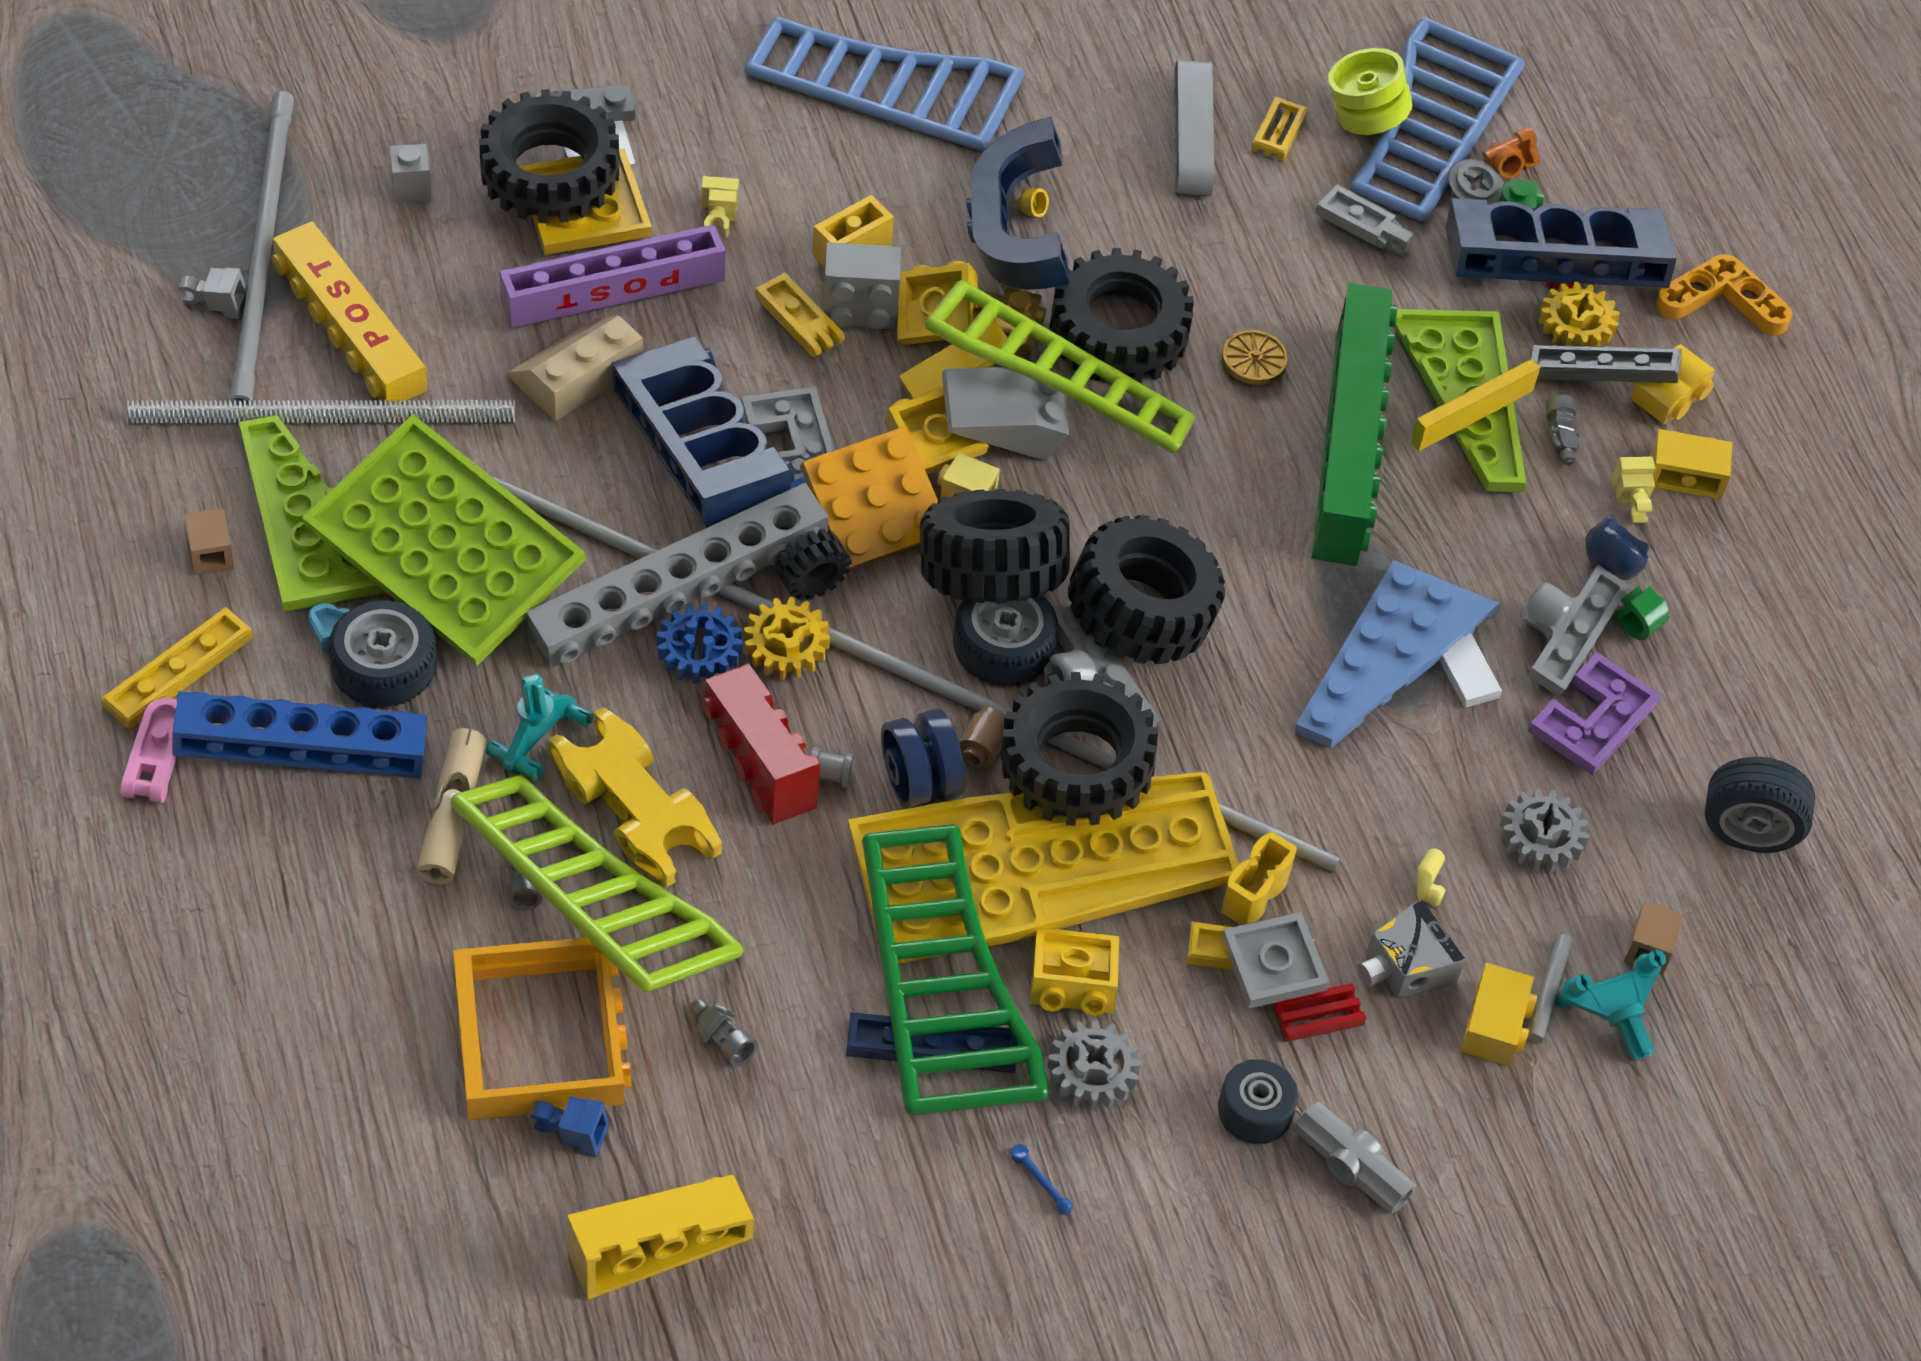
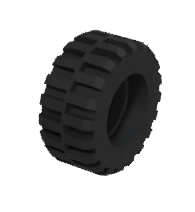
M981 489L974 490L971 493H956L953 497H944L939 499L937 504H931L920 521L921 573L932 589H937L940 594L945 596L952 595L954 599L962 601L965 599L973 600L974 603L996 602V604H1001L1014 600L1017 602L1027 601L1030 597H1042L1046 595L1047 591L1053 592L1064 582L1069 574V516L1056 501L1052 499L1046 500L1043 495L1036 493L1031 495L1021 490H1016L1015 492L1006 491V489H995V491Z
M1138 515L1134 519H1131L1130 516L1119 517L1114 522L1111 520L1098 527L1097 531L1092 532L1069 579L1068 598L1071 602L1070 607L1075 618L1081 619L1080 627L1087 635L1091 633L1095 637V643L1104 649L1107 646L1114 650V655L1120 658L1125 656L1134 658V662L1145 664L1150 660L1154 664L1169 663L1170 659L1173 662L1183 659L1201 646L1225 599V580L1221 568H1217L1219 564L1212 552L1208 553L1205 550L1206 545L1198 537L1194 539L1188 535L1189 530L1182 526L1176 528L1169 525L1170 521L1162 518H1158L1157 521L1151 520L1147 515ZM1127 580L1145 583L1159 591L1166 599L1146 595L1134 588Z

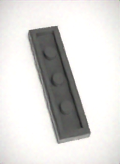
M1534 345L1531 359L1540 367L1537 379L1678 383L1682 362V349Z

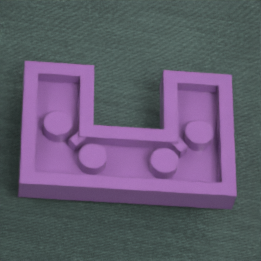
M1598 652L1577 672L1572 682V685L1599 702L1598 708L1585 721L1552 699L1531 722L1528 729L1529 733L1592 776L1656 707L1661 697L1656 691Z

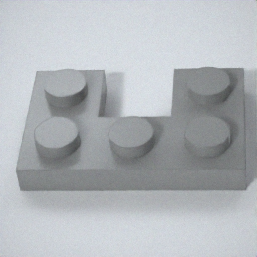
M816 386L742 397L746 423L756 426L763 433L787 430L792 450L778 452L783 460L787 459L790 462L795 479L803 477L800 464L803 461L834 451Z

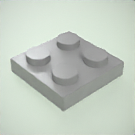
M1302 912L1223 930L1221 938L1248 1009L1327 991L1330 982Z

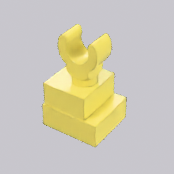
M703 176L701 208L708 209V216L705 218L704 226L714 224L715 227H721L723 229V238H727L729 235V221L736 220L739 179Z
M1620 457L1611 477L1617 503H1630L1632 523H1647L1646 512H1652L1650 497L1655 488L1653 457Z

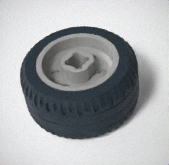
M1044 596L1039 598L1030 597L1027 601L1021 602L1016 600L1007 601V603L996 604V602L974 603L973 600L965 599L961 602L955 617L953 646L956 656L961 665L970 674H973L974 677H979L980 680H985L987 683L990 682L1000 686H1014V684L1020 685L1021 683L1031 681L1042 674L1047 663L1051 662L1050 657L1055 653L1059 627L1056 612Z
M390 600L363 603L361 606H356L355 609L352 608L349 612H346L336 622L331 632L328 649L333 679L346 696H349L350 699L358 703L361 702L363 705L368 704V706L373 705L375 707L398 706V704H404L406 701L409 702L411 699L416 698L417 695H420L433 679L437 664L434 632L427 619L409 605L396 601L391 602Z
M1743 757L1735 759L1719 767L1709 781L1705 804L1706 823L1717 837L1733 847L1756 853L1784 851L1801 843L1811 830L1815 806L1814 787L1805 774L1786 762L1768 757Z

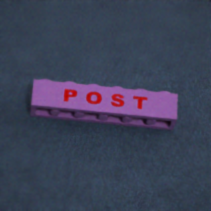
M713 224L500 271L501 303L509 324L513 328L725 280L726 250Z

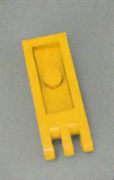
M786 273L773 278L755 289V298L812 357L815 358L822 353L821 348L824 351L833 348V342L838 345L845 341L843 331Z

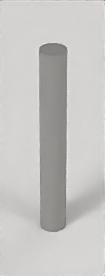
M1558 934L1555 939L1529 1027L1527 1039L1532 1043H1542L1572 944V938L1566 934Z

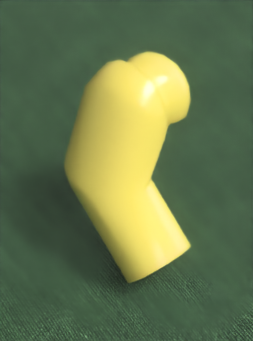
M1435 848L1429 849L1419 864L1416 885L1417 898L1419 900L1422 899L1424 903H1429L1433 907L1440 905L1445 893L1443 886L1434 884L1435 878L1445 861L1442 851Z

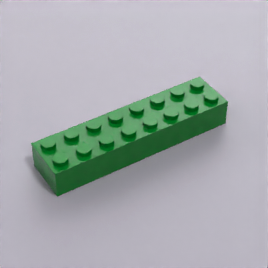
M1355 283L1348 284L1336 335L1311 559L1357 566L1360 551H1368L1371 529L1367 528L1374 529L1377 516V506L1374 505V500L1371 498L1377 499L1380 486V476H1377V471L1374 469H1380L1383 456V447L1380 446V442L1377 440H1383L1386 427V418L1383 417V413H1380V411H1386L1389 397V389H1385L1386 385H1383V383L1389 382L1392 361H1388L1386 355L1392 354L1395 333H1391L1389 327L1394 328L1398 309L1397 305H1391L1393 289Z

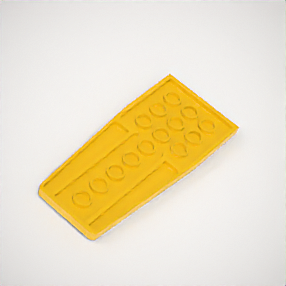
M1204 772L1151 777V786L1148 793L1140 792L1139 804L1134 809L1124 804L1122 805V815L1120 818L1113 820L1106 813L1100 815L1099 824L1091 826L1088 817L1076 818L1075 826L1066 825V816L1055 814L1052 821L1043 818V808L1036 806L1029 811L1023 806V793L1013 796L1012 793L968 797L848 819V831L875 932V919L862 844L864 835L872 832L949 824L957 825L961 832L966 867L975 906L988 947L1036 936V931L1062 929L1226 885L1232 871L1239 865L1211 779ZM946 842L880 848L883 869L949 862ZM952 878L886 885L889 906L956 899ZM961 915L892 922L895 943L967 935ZM943 955L900 959L898 963L901 964Z

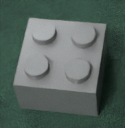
M827 242L822 311L838 327L896 329L901 247Z

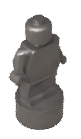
M1556 395L1545 402L1546 416L1552 424L1547 429V432L1551 435L1552 444L1560 452L1561 462L1565 465H1571L1575 461V452L1578 450L1577 443L1580 438V433L1576 434L1572 425V419L1576 416L1575 401L1569 395Z
M522 836L518 838L516 842L527 839L529 837ZM536 853L527 856L539 868H542V861ZM507 861L505 867L511 866L513 871V880L508 886L509 903L511 906L519 910H531L538 907L542 902V894Z
M703 999L693 1001L691 1011L698 1017L696 1028L703 1037V1042L711 1045L710 1041L715 1040L721 1047V1054L735 1067L748 1062L756 1053L758 1042L745 1029L738 1030L731 1023V1017H735L736 1014L719 1003L713 1004L711 1007Z

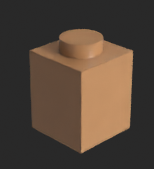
M224 508L184 514L194 575L234 569Z
M1644 901L1634 924L1624 962L1633 965L1634 961L1642 954H1649L1651 951L1660 950L1666 957V962L1661 966L1659 973L1663 975L1673 955L1684 914L1672 911L1663 905H1654Z

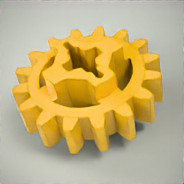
M1575 282L1573 288L1569 289L1567 285L1562 283L1558 291L1550 289L1547 298L1543 299L1538 321L1544 324L1543 334H1553L1552 343L1554 344L1563 341L1565 342L1564 346L1599 347L1600 343L1607 346L1611 337L1615 336L1619 325L1620 312L1614 310L1615 301H1605L1606 292L1594 293V288L1591 284L1586 289H1581L1579 282Z
M790 597L787 604L784 605L781 604L778 598H773L772 608L769 609L766 605L761 604L759 605V616L749 615V627H744L746 655H752V665L754 667L764 664V675L769 676L776 670L779 671L780 680L785 679L787 672H793L796 679L801 678V669L806 668L813 673L815 671V660L819 662L825 661V649H830L828 621H822V611L820 609L810 612V602L807 600L801 606H796L794 597Z

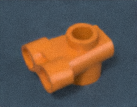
M1530 126L1514 132V137L1502 143L1492 144L1488 150L1482 152L1483 161L1507 179L1518 176L1523 169L1526 170L1539 165L1541 161L1536 148L1537 137L1533 128Z

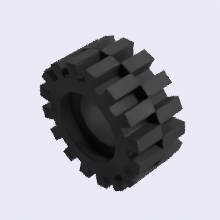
M819 529L817 534L814 530L809 531L806 538L800 535L796 538L797 543L794 545L789 543L785 546L787 552H780L778 555L780 560L775 562V567L777 568L775 570L790 595L796 597L797 600H803L804 597L807 600H811L815 594L819 597L825 595L824 590L827 588L832 591L836 588L834 584L836 581L842 583L845 579L843 574L850 572L851 568L849 565L852 564L849 554L836 534L831 530L826 532L825 529Z

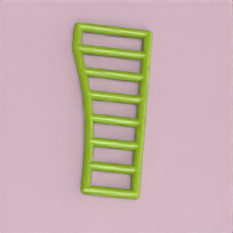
M964 280L958 281L925 321V326L929 331L958 348L1067 395L1170 453H1175L1179 450L1195 422V417L1191 412ZM963 298L982 308L981 312L964 333L944 322ZM995 317L1015 327L1000 349L978 340ZM1028 335L1048 346L1036 364L1014 355ZM1060 354L1080 365L1070 380L1050 371ZM1093 373L1112 384L1104 398L1084 388ZM1125 392L1145 403L1137 416L1117 405ZM1157 411L1177 422L1170 435L1150 424Z
M524 776L510 777L457 793L451 797V806L641 991H653L735 960L743 955V946L714 918L673 895L609 852L558 809ZM514 793H518L529 803V805L490 817H486L475 806ZM542 817L556 828L555 830L514 843L501 832V830ZM568 842H572L585 853L543 868H539L527 857ZM602 866L616 876V878L566 894L554 883V881ZM633 889L651 899V901L597 920L591 919L580 908ZM667 912H672L688 922L622 947L608 935V933ZM705 934L719 946V948L649 974L635 961L636 959Z

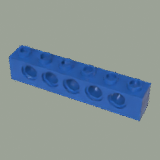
M200 691L192 693L178 692L172 731V755L421 778L427 715L415 714L409 711H378L368 707H336L326 703L316 705L294 703L284 699L275 701L252 699L242 695L233 697L210 695Z

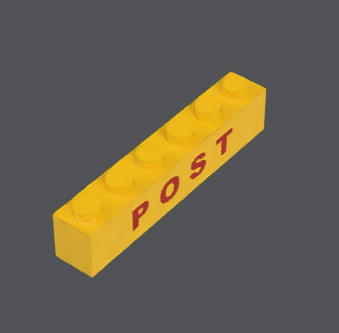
M311 221L274 237L275 254L271 256L275 270L280 276L285 275L288 278L296 298L299 300L304 299L313 320L317 324L322 323L327 329L332 345L336 349L341 348L352 371L354 373L359 372L363 376L373 398L379 397L382 403L386 400L387 405L389 400H391L392 405L393 400H396L398 405V400H401V403H403V400L407 401L426 392V366L314 222Z

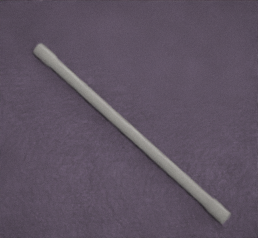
M286 91L275 92L272 97L269 117L270 130L236 368L232 375L229 396L232 405L234 400H236L237 405L239 400H241L242 405L244 400L246 405H248V400L251 401V405L253 401L258 343L288 127L291 124L294 105L293 95Z

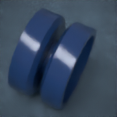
M937 708L919 713L915 718L914 725L908 719L900 718L885 722L881 726V748L885 768L893 791L904 808L908 809L927 804L931 799L932 793L937 798L943 800L961 795L964 792L966 779L961 748L953 726L943 710Z

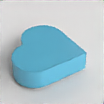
M323 602L314 605L309 610V625L322 650L328 649L329 638L334 625L350 609H337L335 605Z

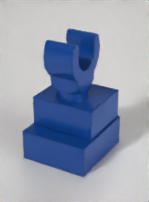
M570 1096L565 1111L556 1108L550 1103L536 1101L530 1115L531 1118L537 1119L534 1129L541 1132L559 1131L562 1144L577 1147L580 1154L597 1157L610 1125L604 1102L588 1098L585 1100Z

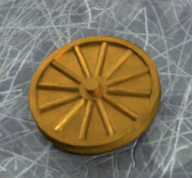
M1243 330L1233 334L1226 340L1221 358L1224 368L1235 379L1246 384L1265 385L1278 380L1284 374L1288 363V352L1284 344L1270 333L1260 330Z

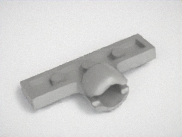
M1597 565L1575 598L1568 596L1550 583L1543 582L1526 602L1520 615L1525 623L1544 634L1547 638L1546 646L1527 676L1560 697L1630 585L1600 565Z
M1070 606L1054 608L1059 626L1057 640L1065 652L1050 657L1051 662H1048L1044 668L1045 685L1047 686L1048 676L1057 674L1060 681H1067L1071 679V672H1080L1081 680L1093 681L1095 673L1104 675L1103 684L1111 687L1117 681L1125 684L1126 696L1130 697L1138 693L1143 698L1141 711L1152 710L1154 714L1153 727H1156L1160 718L1120 660L1113 654V650L1107 646L1103 649L1095 643V637L1091 633L1087 635L1079 624L1081 619L1075 618Z

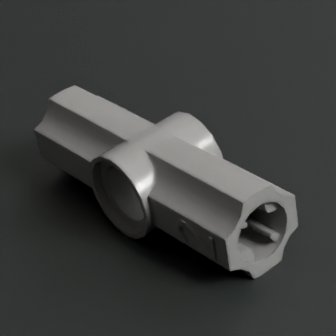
M1321 1102L1313 1103L1295 1124L1293 1131L1326 1158L1328 1169L1337 1180L1347 1186H1354L1356 1184L1389 1214L1396 1213L1415 1191L1417 1185L1383 1156L1382 1147L1371 1134L1362 1129L1353 1131Z

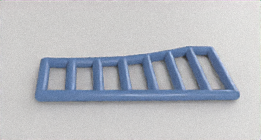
M775 17L771 21L744 69L748 76L977 151H985L1024 78V72L1021 68L987 57L946 55L886 47L829 33L781 17ZM781 32L800 38L781 71L762 65ZM817 43L831 47L832 50L814 82L796 77L795 74L812 44ZM846 52L866 56L846 93L827 87ZM880 60L901 63L879 103L860 97ZM916 65L937 67L912 114L893 108ZM951 70H973L945 125L925 119ZM990 73L1006 78L1007 80L978 136L959 130L987 74Z
M1421 18L1404 44L1403 62L1407 84L1409 85L1412 97V107L1467 131L1460 140L1407 117L1398 126L1381 133L1370 155L1350 185L1353 193L1419 222L1427 220L1449 186L1447 181L1451 169L1458 162L1466 159L1525 66L1524 60L1516 55L1428 18ZM1428 33L1508 68L1500 76L1427 45L1422 40ZM1416 55L1494 89L1490 96L1487 97L1416 67ZM1416 81L1481 110L1475 118H1472L1412 92V82ZM1398 129H1401L1453 153L1448 161H1444L1394 138ZM1388 151L1439 175L1434 183H1430L1384 163L1382 160ZM1376 174L1425 197L1418 206L1368 183L1372 176Z

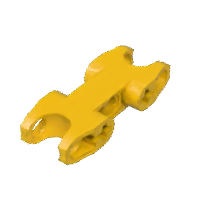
M602 707L593 712L595 717L593 725L602 740L599 744L588 748L577 747L564 736L558 734L547 740L548 753L561 774L565 786L584 805L599 796L624 823L614 830L619 847L636 868L646 873L660 885L667 888L676 882L674 878L676 869L667 854L671 848L679 845L691 846L705 857L711 859L722 854V841L709 820L703 805L686 788H681L670 796L665 793L645 770L654 762L652 752L645 740L631 725L608 709Z

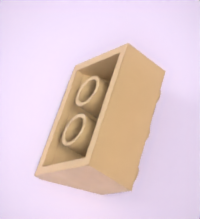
M619 315L594 318L508 371L507 375L513 383L556 422L614 386L612 363L643 353V337Z

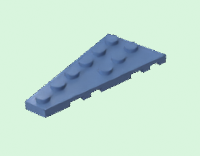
M1393 560L1297 721L1295 734L1332 748L1362 724L1366 715L1376 707H1383L1392 699V694L1403 685L1405 687L1410 685L1442 659V655L1464 636L1466 637L1468 634L1474 633L1475 627L1486 618L1490 620L1498 613L1500 603Z

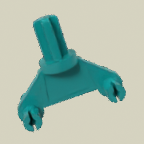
M535 673L532 676H523L520 681L523 697L518 702L517 710L521 721L510 747L505 746L496 739H492L491 743L487 744L485 753L503 762V768L511 773L519 771L532 778V780L537 781L539 779L538 776L541 777L544 772V766L527 758V753L559 719L563 721L571 719L584 728H588L589 724L591 725L594 715L593 712L578 706L575 698L567 694L558 695L544 687L542 677Z
M1660 950L1651 951L1649 954H1642L1634 961L1633 967L1628 973L1593 984L1591 977L1587 974L1570 978L1560 987V992L1555 998L1556 1004L1563 1009L1569 1008L1572 1005L1599 1016L1603 1020H1608L1610 1027H1618L1632 1060H1641L1649 1057L1654 1053V1047L1640 1017L1645 1014L1643 1006L1660 973L1661 966L1666 962V957Z

